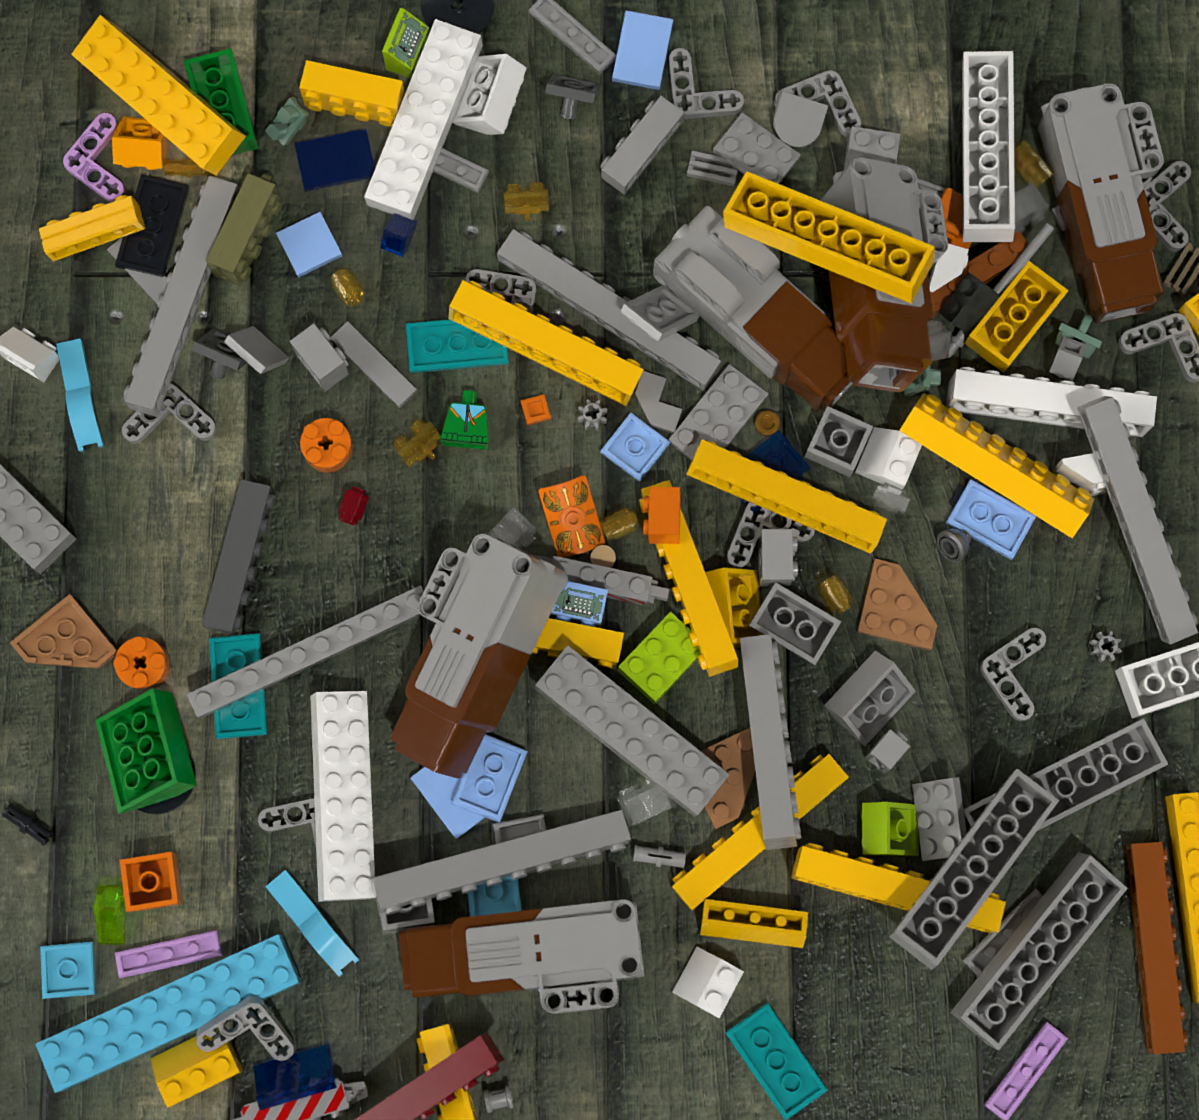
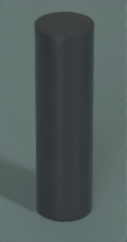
M958 486L949 503L950 506L955 507L965 488L964 486Z

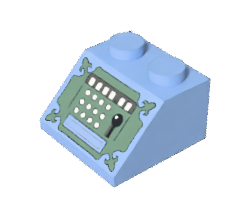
M568 581L567 586L561 591L553 607L551 616L556 617V620L580 622L581 625L601 627L608 590Z

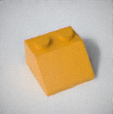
M123 116L112 136L113 164L126 168L138 166L149 170L162 169L168 156L170 140L145 118Z

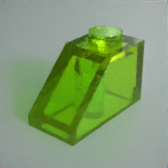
M99 885L93 905L98 945H124L127 912L123 886Z

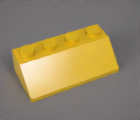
M452 1023L421 1031V1037L417 1038L420 1053H425L428 1063L424 1064L425 1072L459 1050ZM463 1089L455 1093L457 1098L444 1107L441 1103L439 1104L441 1115L437 1116L438 1120H478L470 1090L466 1092Z

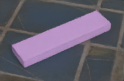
M218 930L115 952L119 978L223 956Z
M1045 1022L984 1106L1002 1120H1008L1068 1038L1051 1024Z

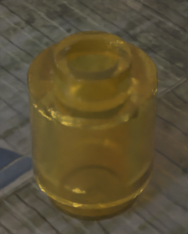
M344 268L331 276V285L343 305H350L352 307L363 300L362 297L365 292L352 272Z
M627 508L605 517V521L600 522V526L608 541L620 539L637 531L635 525L639 524L634 511L629 512Z
M837 575L819 585L821 588L820 593L832 613L837 611L838 614H842L852 608L850 603L854 599L843 580H839Z

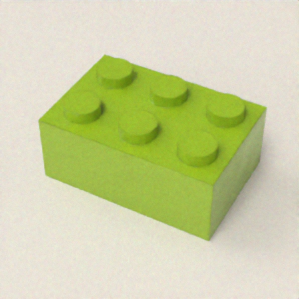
M670 612L618 666V671L655 705L698 660L697 656L701 654L698 646H692L689 633L692 631Z

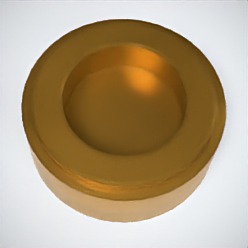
M763 411L758 414L755 420L756 431L765 437H770L777 433L780 427L778 415L772 411Z

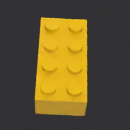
M307 60L299 87L304 104L310 110L321 111L323 109L331 111L332 114L337 116L351 115L365 122L374 120L388 127L393 126L405 96L403 81Z
M1028 261L972 331L964 344L1004 373L1069 290Z

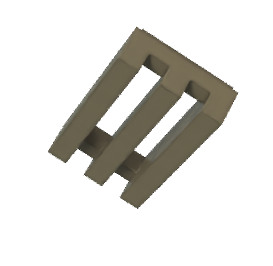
M1189 242L1162 283V285L1182 297L1187 293L1199 273L1198 262L1182 289L1179 288L1180 283L1196 257L1199 258V248L1192 247L1193 244ZM1190 252L1192 256L1176 282L1172 284L1170 282L1187 253Z

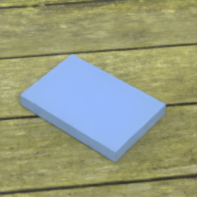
M631 11L625 12L612 81L660 90L673 19Z
M970 479L946 524L960 531L965 530L971 538L1012 560L1036 516Z
M485 734L467 773H464L452 804L500 823L527 751Z
M424 767L413 775L411 780L456 840L485 819L483 816L452 804L464 773H462L460 779L438 774Z

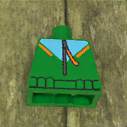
M465 390L462 394V403L453 402L450 404L440 440L442 446L489 450L486 406L476 405L477 392Z

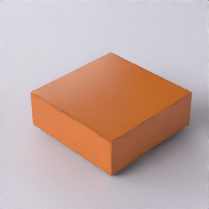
M545 394L521 400L527 426L551 420Z

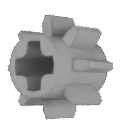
M587 399L585 408L578 407V411L583 414L578 417V422L584 421L585 430H588L589 427H594L598 431L600 422L603 424L607 423V419L602 417V415L607 413V408L601 409L600 400L595 404L590 403ZM589 411L597 414L596 419L592 420V417L588 416Z
M1112 631L1106 636L1102 632L1097 633L1098 641L1091 640L1089 642L1094 646V651L1090 654H1096L1099 657L1100 663L1106 657L1110 662L1114 661L1115 656L1113 653L1120 654L1122 652L1118 648V643L1121 639L1112 637ZM1103 644H1109L1110 648L1108 650H1103L1101 646Z

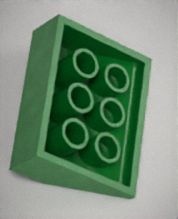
M152 688L95 720L118 814L127 813L179 796L197 786L173 693Z

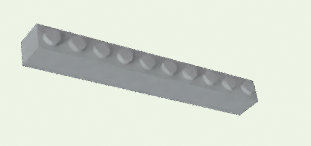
M209 176L207 182L201 186L198 206L195 205L192 210L191 219L193 220L190 228L187 227L184 231V244L182 249H179L175 255L176 265L173 272L168 274L165 294H162L159 298L157 316L153 317L150 322L149 330L151 332L148 340L145 339L142 343V356L140 361L136 362L133 367V380L131 385H127L124 391L125 403L129 409L156 417L159 415L211 275L206 259L239 193V188L235 183Z
M514 229L497 252L498 261L523 277L532 279L540 288L703 391L706 389L721 364V360L718 359L719 356L709 349L703 350L697 346L698 343L689 336L684 338L678 333H674L660 341L650 338L643 329L630 322L620 312L623 305L631 301L630 298L625 296L621 298L616 295L612 287L605 283L601 285L594 281L595 278L585 270L580 272L575 269L571 261L564 257L560 259L553 255V251L546 245L541 244L539 246L534 243L532 237L523 231L519 233Z
M1103 396L1077 407L1161 641L1173 644L1197 634V618L1188 606V593L1180 584V571L1171 559L1170 555L1173 554L1172 548L1165 541L1162 534L1164 526L1161 520L1156 517L1154 511L1156 507L1155 501L1148 494L1145 487L1147 479L1145 474L1139 470L1136 462L1139 460L1135 448L1130 445L1128 439L1130 432L1126 424L1122 423L1120 417L1121 407L1118 401L1113 397Z
M420 585L188 693V699L197 718L201 719L421 616L418 604L424 592L422 586Z
M619 810L374 877L371 884L379 913L385 911L386 915L401 911L402 906L411 904V907L415 908L427 904L426 900L436 897L437 901L452 897L451 893L460 890L462 894L477 890L478 885L485 883L487 887L502 883V879L512 877V880L520 879L527 876V872L537 870V873L552 869L551 865L561 863L562 866H567L577 862L576 858L586 856V859H592L600 856L601 851L608 849L611 852L621 851L626 848L625 845L629 843L631 837L623 811Z

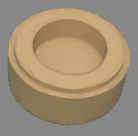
M600 545L593 549L591 553L592 564L609 568L614 566L616 555L611 547Z

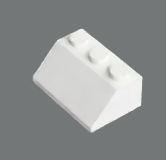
M508 54L478 56L452 123L487 135L504 134L527 68Z

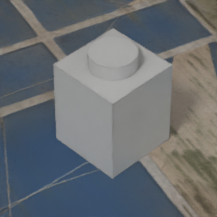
M1064 336L1049 372L1059 378L1073 381L1087 345Z

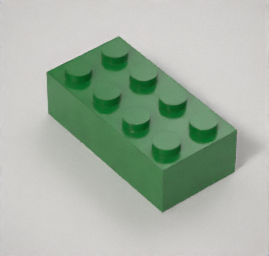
M232 49L183 60L191 89L246 136L232 155L259 149Z

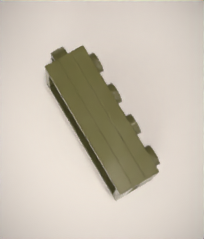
M249 173L247 174L206 259V263L213 276L239 287L243 281H247L251 273L250 265L253 259L259 257L262 249L260 244L263 238H267L272 229V224L270 223L274 215L278 216L282 208L281 198L272 180V176L263 174L259 178Z

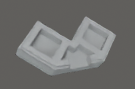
M643 371L635 397L651 427L673 434L682 409L659 402L667 378Z

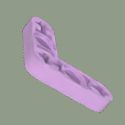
M102 113L93 120L66 153L63 163L70 174L108 202H114L117 197L126 195L125 187L120 180L94 162L110 142L118 127L117 121L111 114ZM103 122L110 123L111 128L108 129L105 127L103 129L101 124ZM94 131H97L98 134L101 133L103 138L100 139ZM88 139H96L97 146L94 149L88 150L84 147ZM80 149L82 150V152H83L85 155H87L86 158H85V156H84L83 154H82V156H81V154H80V152H79ZM79 159L81 164L79 166H72L71 160L77 161ZM93 171H98L101 173L100 180L95 183L88 180L89 174ZM107 182L114 189L117 187L119 193L117 195L115 193L111 194L108 188L104 186Z

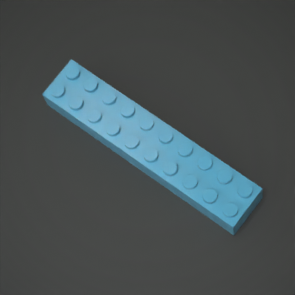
M278 934L38 1042L36 1047L54 1092H62L198 1030L207 1022L248 997H258L263 1001L302 983V980L283 935Z

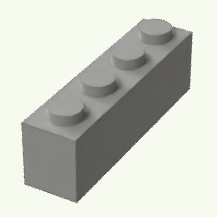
M662 96L656 102L654 100L651 101L645 110L647 114L642 120L637 119L630 129V135L627 138L623 137L618 142L615 148L617 151L612 157L607 156L600 166L602 168L601 178L624 195L683 122L684 112Z

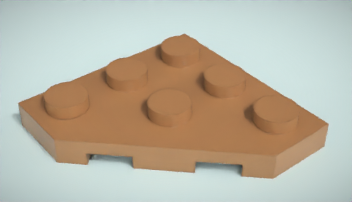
M875 559L857 633L931 651L937 629V624L901 566Z
M71 594L66 596L10 642L23 660L31 664L100 669L117 653V649Z
M751 728L701 750L704 755L729 774L704 807L714 829L720 828L738 819L755 773Z

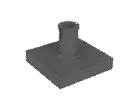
M553 73L547 83L545 93L564 97L560 116L567 119H575L578 100L594 103L599 94L601 83Z
M213 328L194 342L192 351L214 360L209 372L210 376L216 379H224L227 367L238 371L247 362L225 344L224 341L228 334Z

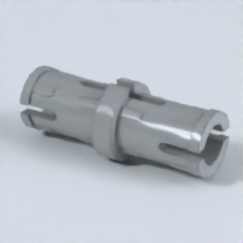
M635 845L633 861L656 864V867L666 865L684 868L686 852L664 850V847L658 846L657 849ZM648 854L671 857V859L648 856Z

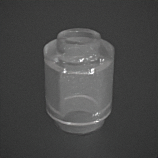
M884 482L883 486H877L872 498L876 500V506L895 514L898 512L904 514L911 495L906 494L907 491Z

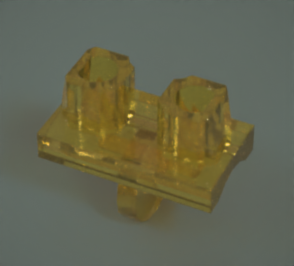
M1024 140L1014 149V167L1034 190L1054 174L1027 140Z
M542 182L531 184V191H521L520 185L509 184L507 192H504L505 214H525V221H530V214H537L539 211H549L548 190H545Z
M417 420L411 427V431L415 435L409 441L404 436L399 437L393 444L398 451V455L409 468L417 460L421 462L426 456L430 460L436 457L432 450L438 445L436 441L441 438V435L430 421L426 424L421 420Z

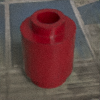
M357 487L345 490L338 509V520L357 526L358 521L362 520L369 497L365 495V490Z

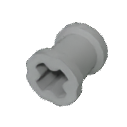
M509 1084L505 1085L503 1089L483 1091L488 1113L503 1107L514 1108Z

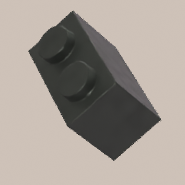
M969 272L945 302L939 313L953 325L970 335L1000 295Z

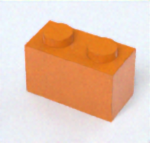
M649 487V496L644 497V511H649V519H644L643 532L644 535H648L649 544H680V487Z

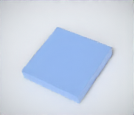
M321 212L276 233L298 278L342 257V253Z
M630 413L601 449L600 453L641 482L670 445V441Z

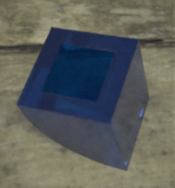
M394 213L383 231L380 248L403 257L413 238L417 221Z

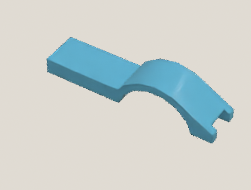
M80 338L58 343L56 346L66 390L67 411L78 451H85L84 445L97 443L99 448L104 447L102 433L99 429L92 403V384L83 341Z
M287 870L283 871L265 886L298 926L313 948L339 977L343 974L341 969L352 960L354 963L359 961V958L332 929L319 909Z

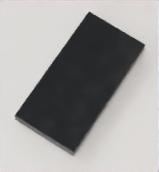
M146 175L140 176L134 199L140 206L145 229L122 238L115 262L116 268L133 270L164 278L190 190L189 185Z

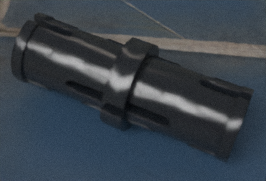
M13 803L7 806L6 809L9 811L3 812L2 817L19 827L21 833L29 834L43 846L49 842L47 838H52L54 834L38 823L35 816L27 815Z

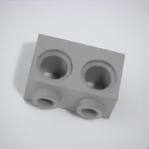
M890 729L879 739L864 758L885 774L892 769L910 747L906 743L908 739L898 730L893 732Z

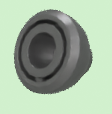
M948 529L938 534V549L947 560L958 563L965 558L969 550V543L971 542L968 532L965 530Z

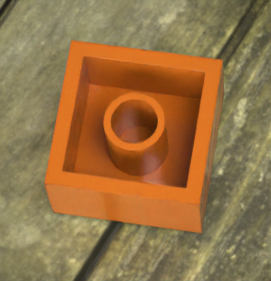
M166 852L120 860L126 912L133 913L183 905L177 853Z

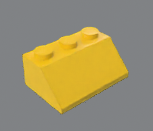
M720 568L705 572L733 647H741L740 638L763 635L749 626L761 607L757 570Z
M205 1035L204 1039H209L211 1041L213 1040V1036L208 1037L207 1035ZM196 1036L150 1058L156 1084L167 1108L244 1071L231 1041L213 1051L206 1052L198 1047Z

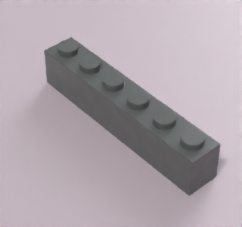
M242 479L240 481L202 623L206 629L236 635V631L242 627L244 615H241L243 605L247 606L250 598V591L247 590L250 581H254L257 567L254 566L255 559L260 557L263 548V542H260L262 533L267 532L269 526V518L266 517L268 510L273 509L276 495L273 494L271 486Z

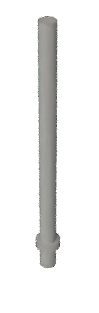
M1048 223L1044 225L993 288L1000 296L1054 230ZM960 329L955 336H951V342L942 353L950 358L959 347H963V341L967 338L968 334Z

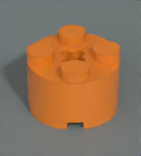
M330 418L317 419L305 426L301 435L300 447L306 461L320 472L331 473L340 470L346 465L352 455L353 444L349 432L337 420ZM326 441H329L331 444L328 450L323 448Z
M135 637L122 644L116 653L113 663L120 680L126 685L139 690L157 688L167 679L170 673V657L167 650L161 644L145 637ZM141 659L145 660L147 665L145 669L140 667L139 661Z

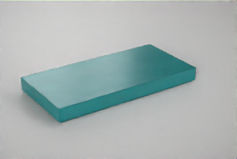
M450 319L406 323L410 373L509 365L507 347Z
M260 633L209 638L212 682L262 659ZM265 689L214 712L217 740L268 735Z
M768 1003L725 1032L784 1120L789 1119L828 1091Z

